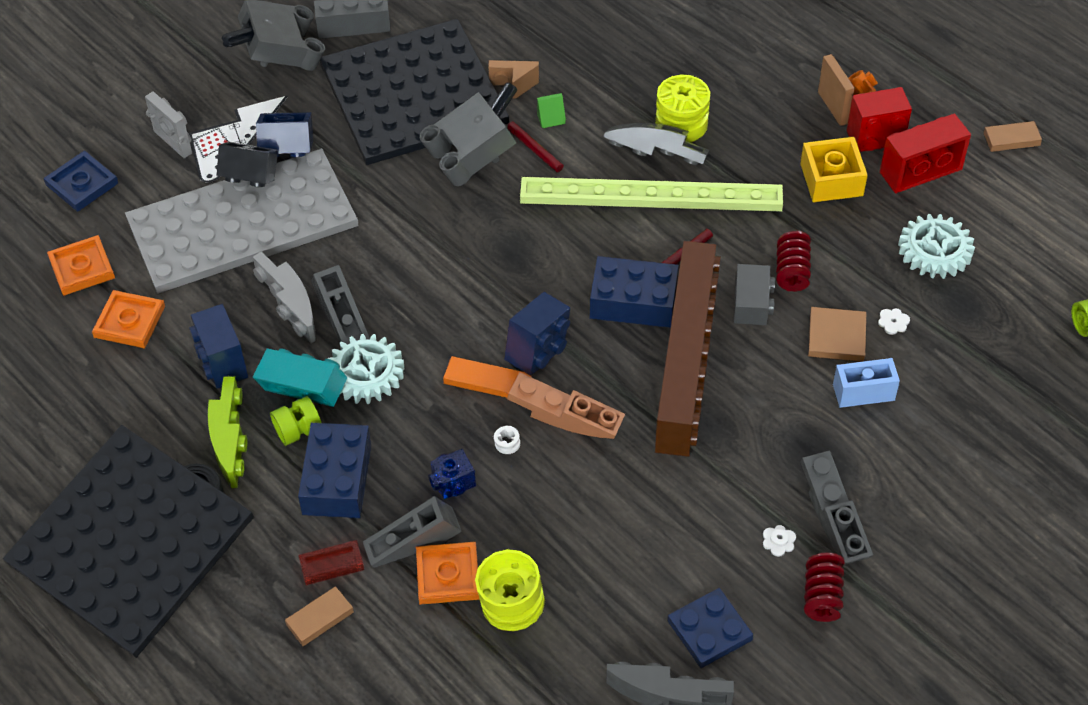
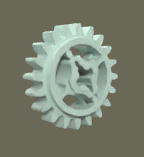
M928 214L927 220L918 216L916 223L909 221L907 228L903 227L898 244L900 246L899 254L904 255V263L912 262L911 270L919 268L920 275L929 272L931 278H934L936 274H940L945 279L947 272L952 276H956L957 269L963 272L966 265H970L975 249L972 246L974 238L968 237L969 229L961 230V222L953 224L952 217L946 221L943 220L942 214H939L937 219H933L931 214Z
M361 334L358 341L351 336L350 344L347 345L344 342H340L341 350L333 349V357L328 358L337 362L340 365V369L348 377L341 393H343L344 400L354 396L355 404H358L361 398H365L367 404H370L371 397L381 401L382 393L391 396V387L399 388V380L404 378V360H402L401 351H396L395 343L387 345L386 337L378 342L375 334L371 336L370 340H366L364 334Z

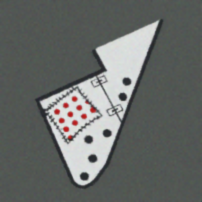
M288 96L234 109L238 120L190 132L189 135L191 137L199 179L209 183L220 178L221 176H216L219 144L234 142L249 145L257 135L256 122L260 114L275 113Z

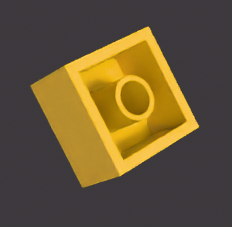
M855 137L803 143L801 167L812 202L864 196L867 172Z

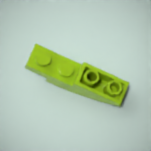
M224 377L220 400H209L208 427L220 470L231 488H237L239 477L244 475V460L241 459L242 452L247 451V435L242 434L239 424V412L237 411V405L242 404L243 394L242 388L237 387L235 377Z

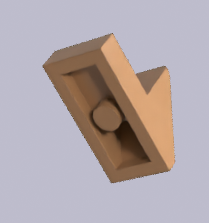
M489 60V79L492 85L511 83L517 88L513 99L539 83V61Z

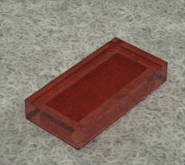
M357 540L298 555L306 585L364 570Z

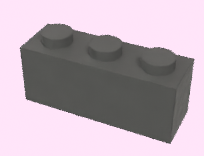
M387 0L314 1L319 39L391 32Z

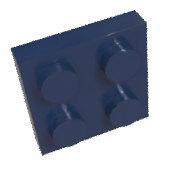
M85 150L43 178L45 185L77 212L118 184L117 176Z
M720 588L668 615L667 621L700 668L753 641V633Z

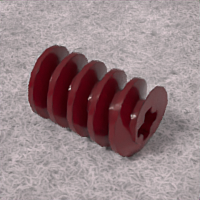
M786 232L777 240L776 281L784 290L792 292L802 291L810 285L808 279L811 276V238L805 232Z
M819 553L808 558L806 562V593L804 595L806 603L804 605V613L815 621L830 622L841 618L839 610L843 608V601L841 599L844 596V592L841 589L844 586V580L842 579L844 569L842 567L845 564L844 558L841 555Z

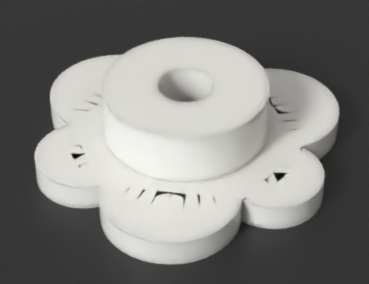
M897 308L892 311L884 309L880 312L878 325L884 327L886 333L893 335L897 332L906 331V325L909 324L910 317L906 314H901V310Z
M782 525L776 526L775 529L766 528L763 532V538L765 539L763 547L771 549V553L774 556H782L785 554V551H793L796 535L791 530H785V527Z

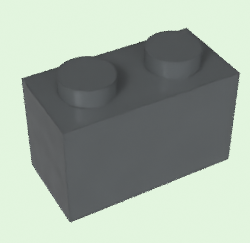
M737 264L734 323L767 325L768 315H773L774 298H769V294L774 293L775 277H770V266Z

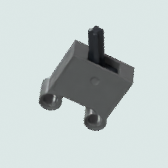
M244 0L238 14L241 29L223 34L221 38L223 46L226 48L246 43L250 59L261 61L260 65L262 67H267L268 63L297 66L313 71L317 68L325 51L324 44L316 38L309 37L305 41L302 40L314 18L312 10L303 5L290 6L260 0Z
M505 83L491 106L478 92L434 125L425 127L420 133V141L431 156L437 159L441 158L439 162L440 169L452 185L461 186L465 184L473 174L491 161L498 163L500 160L499 156L516 144L506 126L499 119L517 92V88L511 83ZM454 145L458 152H449L451 146Z

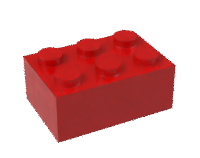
M955 113L946 117H940L923 125H917L900 133H894L886 138L880 174L896 194L963 169L971 133Z

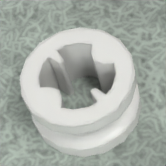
M503 426L497 429L494 433L496 449L503 454L516 452L521 443L518 430L512 426ZM507 437L508 439H512V442L507 443L506 441H503L502 438Z

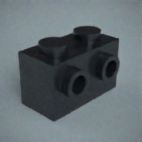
M234 142L219 144L216 176L225 177L227 182L240 183L241 180L250 181L251 186L265 187V184L275 181L278 150Z

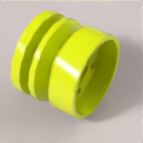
M676 75L664 80L657 91L655 123L689 131L686 139L687 142H694L701 138L707 131L710 90L707 84L691 75Z
M508 549L495 552L484 559L477 569L475 582L483 614L489 623L505 631L526 629L535 623L543 612L545 598L538 566L534 560L521 551Z

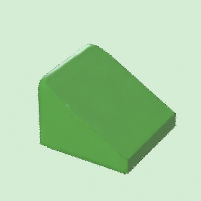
M562 93L537 98V116L542 128L566 123Z

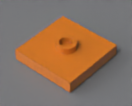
M99 235L47 252L63 296L115 279Z
M113 290L92 330L93 337L145 348L165 308L164 300Z
M476 542L416 546L419 605L480 600L475 582L478 569Z

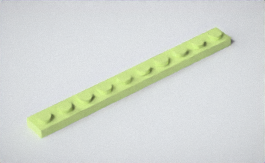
M522 177L520 203L782 211L783 189L782 185Z

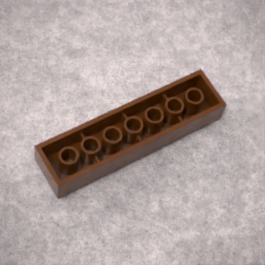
M683 242L657 417L655 453L689 457L690 447L697 445L721 256H715L716 244Z

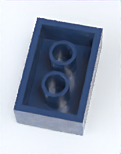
M597 256L590 296V319L671 328L679 265Z
M311 423L298 494L302 515L361 518L371 452V438L368 425Z

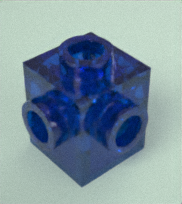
M463 449L450 454H443L430 462L432 474L428 475L430 484L434 491H440L444 500L452 496H459L466 490L476 487L475 470Z

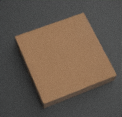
M830 54L823 56L818 93L838 124L842 126L848 124L855 88L834 56Z
M811 307L808 357L864 361L866 312Z

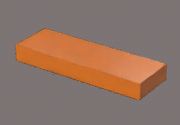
M451 356L443 381L447 385L507 398L521 371ZM521 372L529 377H532V375L530 376L525 372Z

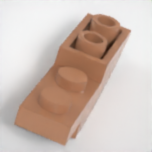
M519 372L507 397V400L531 410L530 417L574 433L599 438L614 439L625 416L624 413L573 390L571 395L566 394Z

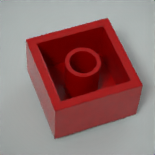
M898 87L852 96L847 133L849 137H855L859 152L885 148L887 137L894 133L908 130L912 108L903 88Z

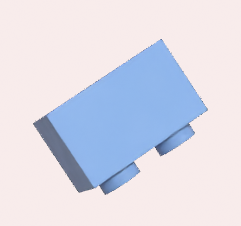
M893 358L837 365L833 387L839 408L895 401L900 380Z

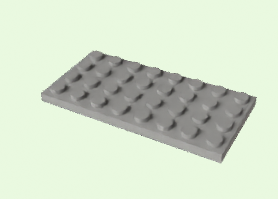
M322 148L306 153V156L294 157L276 163L275 181L265 184V187L251 186L250 181L241 180L240 183H232L223 180L125 212L157 294L253 262V256L261 251L268 257L359 226L358 219Z

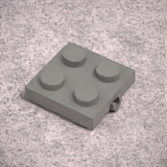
M155 92L146 95L145 99L148 107L146 115L151 118L154 132L183 158L191 155V137L186 130L187 120L180 111L176 112L165 98L161 99Z

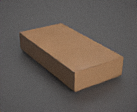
M1034 121L990 126L984 129V136L991 152L1040 146L1042 142Z
M335 586L285 619V623L301 645L305 646L354 613L350 603Z

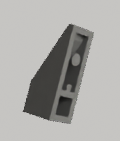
M336 265L313 274L312 285L339 341L348 345L350 344L351 336L358 341L361 334L365 335L366 340H370L340 266Z
M434 496L364 540L363 545L370 565L375 568L416 554V546L441 545L462 531L453 507Z

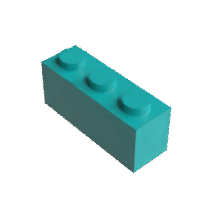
M268 348L253 375V378L265 391L298 399L308 396L312 402L334 407L348 378L340 369V365L331 359L321 361L308 354L299 356L286 349H279L277 351Z

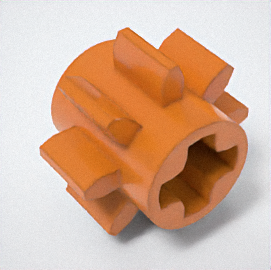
M860 70L848 78L855 88L854 95L876 91L873 86L878 84V82L870 72L865 74L863 70Z

